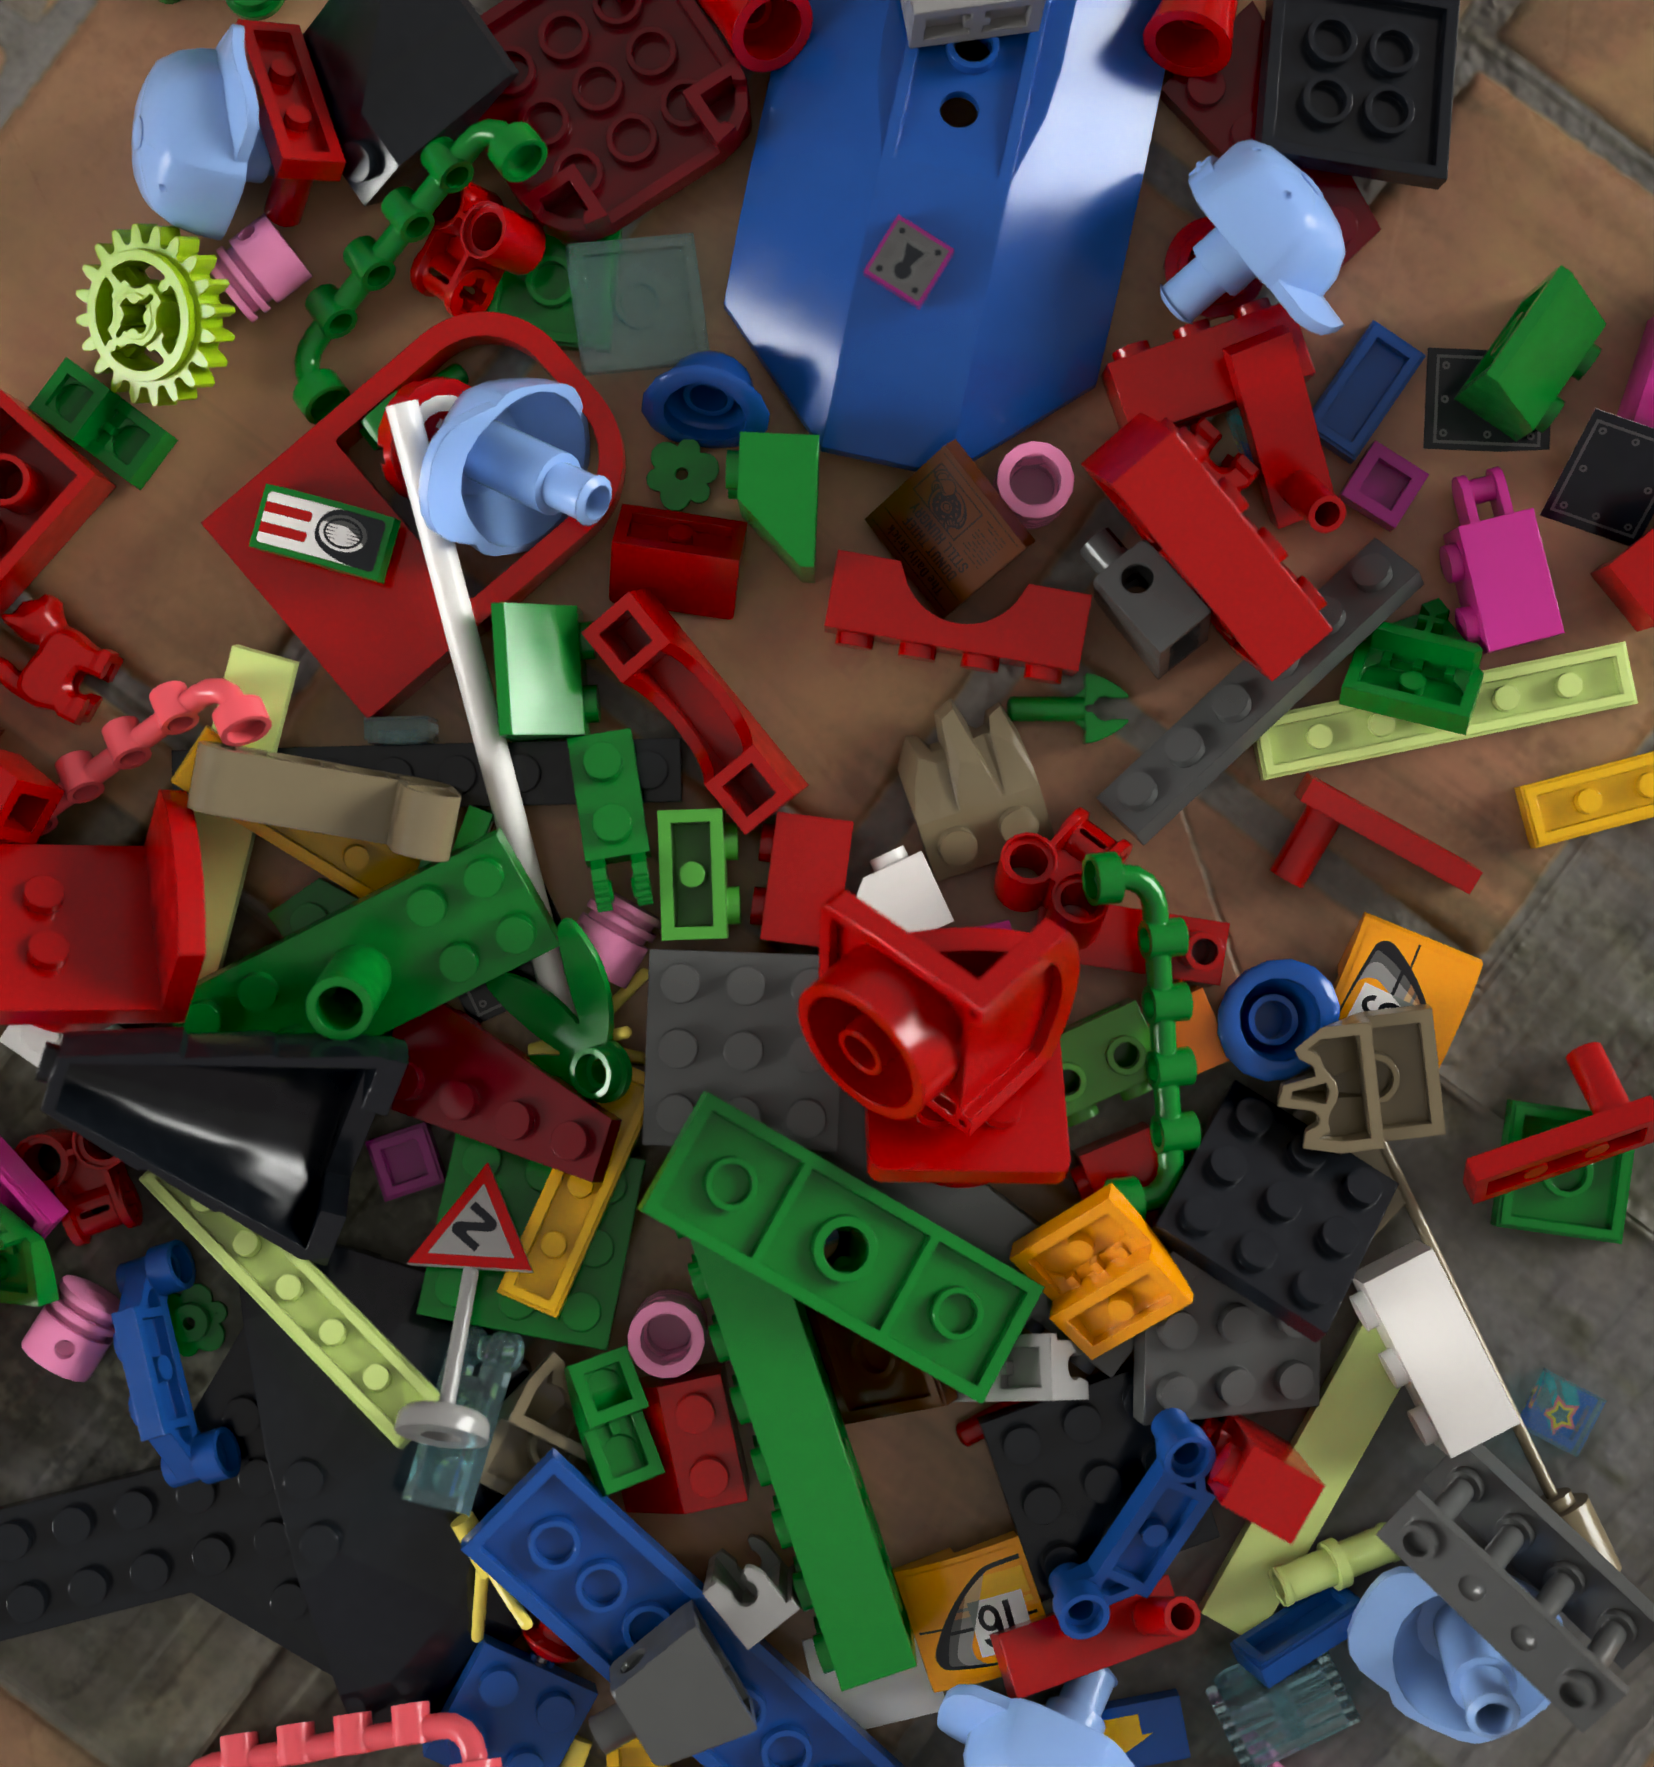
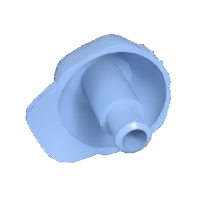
M231 24L216 48L178 50L158 59L147 75L139 92L132 125L133 174L145 202L169 224L198 236L219 241L226 234L242 196L245 182L260 184L265 181L267 176L274 175L273 165L259 125V106L256 90L245 57V28L243 25Z
M1252 139L1237 142L1220 158L1210 155L1204 161H1198L1196 168L1189 173L1188 183L1197 203L1214 224L1215 228L1193 247L1196 257L1164 285L1160 284L1161 299L1170 312L1180 321L1193 324V320L1225 292L1235 296L1257 277L1270 289L1293 320L1308 331L1322 336L1336 333L1341 329L1344 323L1323 295L1338 277L1345 257V245L1340 225L1325 200L1323 193L1314 181L1276 149Z
M526 377L486 381L463 391L446 415L438 432L430 441L423 458L419 483V501L421 514L427 527L442 538L451 542L470 545L483 555L502 556L529 551L562 523L568 515L577 519L580 524L585 526L597 523L609 508L612 498V487L610 481L605 476L594 475L587 471L590 460L588 419L582 412L584 407L576 389L573 386L548 379Z
M1398 1566L1379 1575L1370 1584L1353 1612L1347 1629L1348 1649L1359 1670L1381 1688L1389 1692L1395 1708L1405 1716L1432 1730L1459 1741L1480 1744L1501 1738L1523 1727L1551 1703L1409 1566ZM1510 1575L1534 1598L1538 1595L1539 1591L1533 1586ZM1558 1614L1556 1619L1563 1625L1562 1619Z
M1108 1667L1065 1682L1059 1696L1049 1697L1045 1706L1026 1699L1009 1698L976 1684H958L947 1691L938 1711L937 1726L949 1737L965 1745L963 1753L965 1767H1136L1123 1749L1111 1738L1104 1735L1106 1726L1101 1716L1113 1688L1118 1685L1117 1678Z

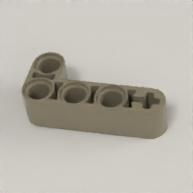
M199 741L187 807L191 810L214 816L387 844L392 852L406 857L433 862H449L462 796L453 786L435 780L244 746H227L220 742Z

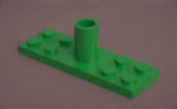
M500 827L452 851L449 862L432 861L199 979L185 1022L172 1024L174 1027H184L187 1033L266 1030L273 1033H320L333 1040H349L360 1034L380 1036L559 947L558 927Z
M705 1091L700 1096L637 1208L980 1404H983L1045 1288L727 1102ZM837 1229L839 1234L837 1248L831 1256L825 1259V1241L829 1234Z

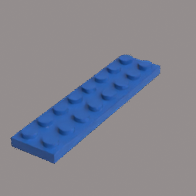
M554 1447L462 1539L461 1551L609 1682V1667L618 1657L682 1605L693 1600L751 1696L757 1723V1730L693 1755L704 1767H905L764 1638L747 1650L702 1594L704 1583L608 1496L603 1497L597 1486Z

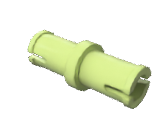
M1380 1522L1373 1528L1341 1541H1337L1332 1537L1317 1543L1316 1551L1280 1566L1275 1565L1269 1568V1580L1279 1602L1284 1607L1294 1605V1602L1331 1587L1341 1591L1352 1586L1355 1577L1388 1563L1400 1561L1401 1558L1376 1535L1386 1522Z

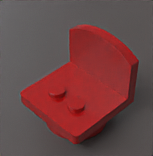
M159 790L144 846L0 844V1025H33L43 1030L63 1034L69 1031L102 1030L114 1024L185 1022L206 956V914L201 850L194 811L187 807L189 796L185 790Z
M841 889L820 907L818 979L804 990L799 998L798 1017L800 1026L811 1051L828 1075L848 1095L866 1108L888 1118L909 1119L927 1106L970 1137L1052 1057L1068 1021L1076 995L1080 971L1079 949L1076 940L1069 932L1048 918H1045L980 979H977L849 891Z
M955 927L909 932L977 979H980L1029 934V932L984 927ZM1060 1040L1050 1060L970 1137L927 1106L909 1119L888 1118L865 1107L867 1171L869 1176L878 1182H930L950 1188H971L988 1183L1058 1184L1062 1182L1068 1172L1071 1159Z

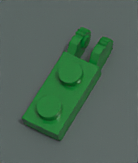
M631 728L567 738L584 857L587 867H591L598 912L612 911L613 902L615 901L613 884L609 880L607 865L631 861L633 871L631 884L633 895L637 899L638 905L654 904L647 858L652 856Z

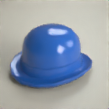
M711 350L698 351L681 358L674 368L654 379L643 393L641 411L649 425L666 438L678 443L683 439H694L700 447L734 448L739 446L740 432L765 433L768 430L770 413L761 394L754 389L748 370L734 357L723 352Z
M1293 959L1268 960L1245 970L1227 988L1218 1008L1217 1034L1226 1057L1243 1074L1263 1081L1285 1080L1312 1067L1310 1064L1298 1059L1294 1049L1320 1028L1339 1021L1340 1004L1333 984L1314 966Z

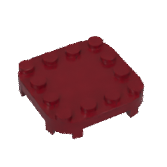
M503 0L480 15L520 73L477 122L485 119L502 120L508 124L525 122L544 141L548 149L547 158L535 175L522 182H509L503 176L502 178L527 216L535 220L543 228L545 234L557 238L564 246L579 247L586 242H594L618 232L722 164L741 146L742 141L749 136L752 130L751 98L741 65L736 57H732L695 0ZM487 147V148L485 149V152L487 153V155H488V148H489V147Z

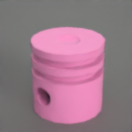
M264 213L228 240L232 247L226 250L223 246H220L216 250L219 256L217 257L214 269L211 271L215 279H228L230 285L225 292L252 323L259 319L256 314L259 309L264 313L272 309L268 304L272 299L276 303L281 302L313 277Z
M1030 441L1017 445L1005 455L994 478L993 487L1026 529H1036L1048 525L1060 515L1073 492L1074 473L1070 461L1060 449L1046 442Z
M614 892L615 901L613 902L612 911L599 913L596 900L590 898L587 906L591 908L589 914L582 912L577 923L598 952L609 982L626 989L649 950L644 946L645 942L653 943L657 936L652 932L653 928L661 929V919Z
M65 1275L58 1283L59 1300L44 1305L21 1341L22 1349L31 1359L48 1371L71 1381L86 1382L90 1379L113 1343L115 1330L111 1313L118 1311L120 1299L105 1288L87 1279L74 1275Z
M677 1289L660 1290L648 1296L637 1309L627 1335L628 1349L635 1364L647 1374L659 1378L678 1377L690 1371L701 1358L709 1331L707 1314L698 1300L689 1293Z

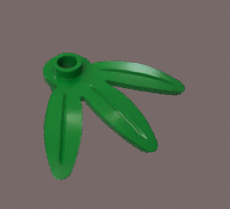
M564 918L558 926L557 935L563 967L577 1016L553 993L537 983L511 972L486 982V986L498 1002L522 1025L560 1052V1054L528 1055L530 1061L552 1076L560 1077L587 1099H592L598 1103L614 1102L622 1098L628 1091L632 1080V1066L625 1049L618 1042L612 1040L614 1008L608 976L598 952L586 933L575 920Z

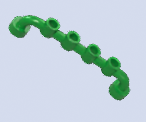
M485 119L472 124L455 142L446 136L430 141L424 147L420 156L421 164L429 173L416 192L407 186L398 187L392 190L382 202L381 211L390 222V225L377 241L372 236H360L351 241L345 248L343 261L352 273L338 289L334 284H323L312 290L307 296L305 308L314 321L304 332L297 345L294 365L298 383L293 391V400L310 423L317 424L350 396L349 390L335 371L327 368L320 369L321 356L332 339L341 338L353 330L358 320L355 310L371 291L384 288L392 281L396 273L394 261L409 243L422 240L432 231L435 224L433 212L449 193L461 191L471 182L474 176L472 163L480 153L489 147L488 157L509 182L525 181L541 169L546 161L548 149L544 141L528 123L515 122L508 124L502 120Z
M1115 851L1086 854L1082 863V885L1088 903L1091 906L1119 904L1124 898L1125 890H1128L1137 895L1142 907V921L1138 926L1137 940L1140 953L1145 959L1147 986L1143 988L1141 1003L1150 1031L1151 1050L1146 1056V1074L1154 1093L1155 1115L1150 1120V1138L1153 1148L1157 1152L1158 1170L1154 1180L1145 1187H1142L1136 1176L1107 1179L1104 1187L1112 1183L1146 1221V1213L1161 1209L1184 1171V1151L1198 1149L1201 1143V1128L1197 1115L1192 1110L1181 1112L1179 1088L1180 1086L1193 1085L1196 1082L1197 1063L1195 1055L1189 1046L1177 1047L1175 1022L1191 1019L1193 999L1186 982L1173 983L1171 957L1185 956L1187 954L1189 934L1183 918H1169L1164 888L1153 874L1137 865L1123 864L1120 856Z

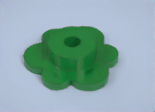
M683 439L678 446L671 442H661L651 452V463L654 469L649 471L646 481L651 490L660 492V499L664 507L671 511H681L689 505L690 501L701 504L709 499L711 491L708 484L715 481L718 477L719 464L713 455L704 452L700 453V446L694 439ZM681 470L688 472V476L684 480H679L676 477L677 473Z
M194 1283L191 1288L183 1290L181 1295L178 1293L168 1295L167 1304L180 1355L191 1357L199 1349L214 1351L223 1345L226 1331L221 1323L227 1318L228 1309L223 1302L213 1301V1294L206 1285ZM188 1317L194 1319V1327L187 1323Z

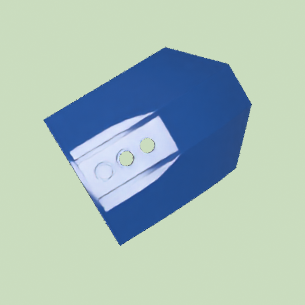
M808 0L812 8L813 23L805 46L791 62L777 70L771 71L736 234L724 299V309L810 435H819L821 452L916 472L945 444L956 439L974 462L1095 388L1115 308L1165 69L1149 56L1143 43L1145 27L1161 0H1046L1039 31L977 39L990 52L986 59L979 62H970L962 59L954 48L959 42L910 49L900 0ZM963 98L975 106L978 117L967 127H953L947 124L941 117L940 107L949 99ZM898 214L955 249L954 255L920 310L863 275L865 267Z

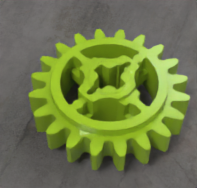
M132 224L131 229H115L112 231L113 243H97L95 245V251L101 264H84L82 268L85 275L92 281L90 289L76 290V296L87 303V313L79 315L76 318V323L84 327L89 326L91 337L87 338L83 343L82 348L84 351L99 352L100 358L95 365L94 372L96 374H113L111 390L114 393L129 392L130 400L134 404L151 403L152 406L177 405L178 401L197 399V388L213 387L215 385L214 377L209 368L226 367L228 364L226 357L218 350L219 343L235 340V335L228 329L223 328V318L236 313L235 307L221 304L219 296L230 285L228 279L211 278L210 273L217 262L216 256L197 255L200 239L196 236H181L178 227L158 226L157 224ZM152 265L165 278L161 281L150 279L145 269ZM146 348L150 352H159L164 362L161 365L155 363L144 353Z

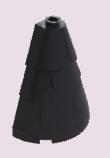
M184 1027L69 1031L63 1033L60 1045L46 1041L35 1081L47 1084L40 1109L45 1114L137 1171L144 1169L150 1171L213 1212H222L295 1257L327 1266L347 1217L350 1177L375 1114L387 1116L408 1065V1046L405 1040L395 1037L364 1034L349 1040H333L320 1033H273L266 1030L187 1033Z

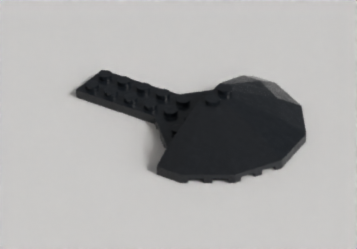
M336 1243L327 1266L314 1264L441 1393L453 1322L416 1314L426 1268L421 1266L416 1268L381 1257L382 1254L366 1249L358 1250ZM239 1284L244 1327L194 1410L197 1428L201 1433L219 1427H226L236 1437L241 1451V1468L236 1477L214 1484H205L202 1481H197L172 1488L163 1477L161 1465L0 1506V1641L193 1593L333 1676L347 1714L372 1711L373 1724L392 1721L391 1706L430 1701L431 1714L441 1712L478 1644L471 1639L476 1569L469 1557L461 1551V1543L450 1524L458 1516L468 1511H473L480 1522L505 1495L463 1475L476 1449L443 1448L412 1440L403 1450L397 1448ZM470 1325L456 1404L477 1410L490 1423L493 1415L504 1400L532 1372L531 1363L519 1352L516 1354L492 1329ZM489 1579L484 1633L511 1645L522 1634V1628ZM524 1607L527 1613L530 1614V1611Z

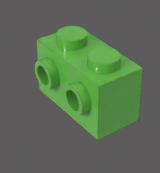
M723 808L657 810L662 941L729 938L730 925L741 924L740 886H728L727 861L739 860L737 824L735 822H726V811Z
M1128 997L1065 1026L1060 1043L1068 1127L1096 1116L1099 1113L1096 1103L1118 1093L1122 1101H1128L1153 1090L1146 1074V1056L1151 1050L1150 1031L1136 1000Z

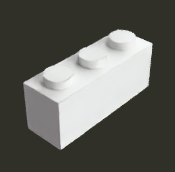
M1415 1240L1357 1270L1352 1280L1357 1293L1349 1296L1350 1302L1367 1331L1374 1328L1377 1329L1387 1349L1378 1354L1380 1362L1397 1389L1405 1385L1415 1405L1413 1409L1407 1411L1408 1417L1426 1447L1434 1443L1452 1459L1521 1423L1433 1248Z

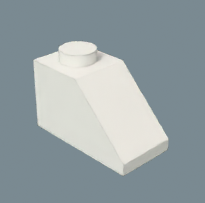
M904 845L869 861L874 873L862 878L856 897L908 932L938 929L954 921L922 851L908 856Z

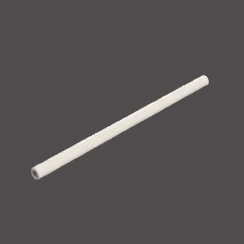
M411 400L390 405L385 408L491 811L494 814L496 829L501 827L553 919L507 740L499 736L497 702L455 542L446 540L430 530L421 514L419 483L423 458L429 446V441L418 400ZM557 947L531 960L537 984L553 993L577 1016L568 987L560 948Z

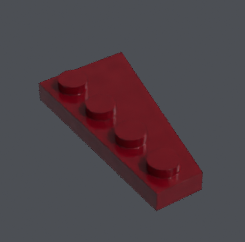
M1253 1L1235 17L1231 59L1221 71L1205 77H1186L1174 74L1161 88L1160 99L1217 158H1220L1237 142L1250 139L1255 140L1264 20ZM1300 168L1321 190L1340 225L1345 245V257L1341 265L1342 268L1379 233L1381 228L1352 176Z
M447 1003L394 1028L391 1037L405 1040L407 1043L408 1065L391 1105V1110L592 1183L603 1182L622 1122L620 1118L592 1099L583 1097L569 1083L558 1076H552L530 1061L528 1055L513 1045L502 1042L480 1027L481 1023L462 1010H455Z

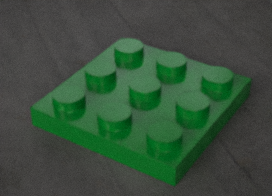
M456 1133L436 1226L488 1162L521 1239L552 1168ZM629 1157L558 1319L498 1294L497 1290L506 1271L479 1270L470 1325L608 1352L646 1160ZM427 1266L416 1314L453 1322L463 1269Z

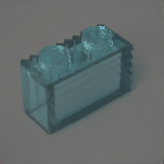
M1329 1651L1269 1689L1242 1665L1236 1664L1220 1672L1214 1679L1216 1685L1209 1686L1205 1690L1241 1767L1269 1766L1362 1721Z

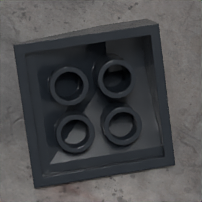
M329 0L303 33L346 161L342 175L364 206L383 202L384 198L398 187L407 186L416 192L429 175L420 161L424 147L430 141L442 136L449 137L455 142L472 124L477 123L520 73L469 0Z

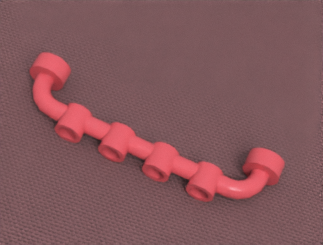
M206 678L189 688L182 681H169L158 685L149 694V700L155 713L140 723L139 719L134 716L115 718L106 723L102 728L101 733L107 748L93 757L89 751L78 750L69 752L56 761L55 769L60 780L57 785L65 792L41 836L54 830L58 825L57 816L73 804L86 803L98 798L105 790L103 783L121 769H133L146 763L152 756L150 748L165 737L182 734L193 729L200 719L198 713L212 704H219L213 711L212 719L223 744L227 746H244L261 739L269 732L272 726L263 700L257 695H244L239 686L225 678Z
M419 1701L391 1706L392 1721L373 1724L372 1711L334 1716V1731L316 1734L315 1721L277 1726V1741L259 1744V1731L221 1736V1751L212 1752L195 1759L189 1767H288L314 1763L320 1760L366 1754L395 1747L424 1744L442 1739L455 1742L461 1753L462 1763L452 1764L449 1767H502V1757L488 1759L483 1735L472 1721L458 1713L439 1712L431 1714L430 1701Z

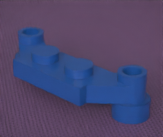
M178 1239L150 1247L146 1252V1256L118 1265L116 1269V1283L121 1293L118 1311L111 1313L115 1330L113 1336L114 1349L117 1357L123 1363L130 1392L128 1407L131 1418L138 1426L141 1442L148 1440L161 1456L163 1477L172 1488L197 1481H202L205 1484H214L236 1477L241 1468L240 1447L236 1437L228 1428L219 1427L202 1433L197 1428L167 1304L168 1295L191 1288L196 1277L192 1254L188 1247Z
M1165 1409L1159 1412L1153 1419L1151 1431L1156 1441V1459L1089 1560L1080 1565L1072 1562L1063 1563L1057 1566L1049 1576L1048 1584L1054 1596L1052 1602L1053 1612L1062 1631L1073 1639H1088L1099 1634L1109 1621V1605L1136 1594L1148 1598L1216 1498L1205 1480V1476L1211 1471L1216 1460L1215 1449L1203 1429L1198 1425L1192 1424L1186 1413L1180 1409Z

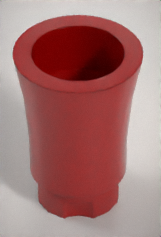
M696 0L699 7L713 20L722 32L738 62L746 69L754 72L774 71L791 62L803 49L811 33L813 14L808 0Z
M1161 0L1143 33V43L1147 53L1159 66L1181 76L1205 77L1221 71L1231 59L1234 21L1239 0Z

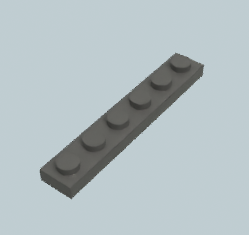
M1374 538L1318 590L1327 603L1319 612L1334 630L1273 682L1243 660L1096 797L1102 807L1144 846L1424 585L1420 572L1377 538Z

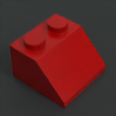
M714 1361L696 1365L690 1371L673 1378H659L652 1375L640 1377L639 1380L649 1407L643 1410V1414L665 1473L622 1490L626 1512L689 1514L748 1501L750 1478L735 1409L730 1396L725 1363Z

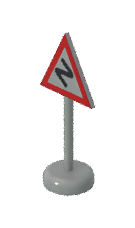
M488 1162L407 1262L408 1265L463 1269L439 1401L408 1403L399 1410L394 1428L396 1434L426 1445L452 1449H476L488 1445L490 1425L487 1418L477 1410L456 1404L479 1270L534 1273L493 1170Z

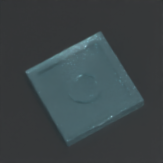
M694 233L567 244L565 254L581 368L584 376L675 367L681 358L698 351L709 350Z

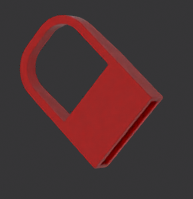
M479 311L453 316L434 325L201 522L203 527L363 715L373 722L380 723L381 721L377 719L384 720L452 662L420 538L349 455L350 448L363 438L359 432L363 428L360 422L376 406L392 393L399 391L401 387L412 381H422L429 378L446 361L459 352L481 345H503L522 351L537 361L555 382L573 386L581 398L584 407L582 412L591 424L598 444L599 463L597 475L605 476L610 481L612 487V498L609 508L597 523L590 526L582 525L577 519L569 516L475 597L470 598L480 637L492 628L491 603H521L602 530L611 518L621 497L626 474V455L620 429L610 408L568 356L546 333L518 317L505 313ZM266 483L356 506L400 520L401 524L384 584L331 571L315 564L266 553L250 547L249 543Z

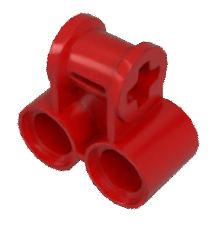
M470 182L461 191L449 193L433 212L435 224L423 248L412 263L410 281L413 288L424 296H436L442 300L447 312L452 316L479 311L485 312L492 302L495 289L505 271L515 275H523L534 270L540 263L546 247L544 230L535 220L504 207L502 200L495 192ZM434 268L443 275L441 277L431 274L430 269ZM463 287H472L474 288L475 293L472 295Z
M1083 807L1076 809L1064 821L1051 841L1037 833L1028 832L1016 834L1007 840L1001 850L994 878L996 897L1005 907L1017 912H1029L1043 906L1046 908L1044 919L1048 918L1069 932L1076 940L1079 950L1089 947L1096 941L1109 905L1091 906L1088 903L1082 885V863L1084 857L1089 853L1115 851L1124 864L1133 849V844L1126 839L1116 841L1089 820L1090 812ZM1026 867L1035 871L1039 877L1023 878L1012 869ZM1063 906H1080L1090 916L1075 917L1067 913Z
M62 1128L50 1129L25 1138L14 1149L48 1189L54 1190L58 1200L69 1211L61 1221L68 1237L76 1246L87 1245L92 1241L93 1235L118 1226L125 1225L127 1228L132 1229L142 1224L143 1211L135 1185L128 1176L124 1162L78 1133ZM43 1144L52 1146L60 1156L61 1165L55 1176L45 1172L39 1164L38 1155ZM103 1205L110 1206V1209L96 1214L92 1212L94 1208Z

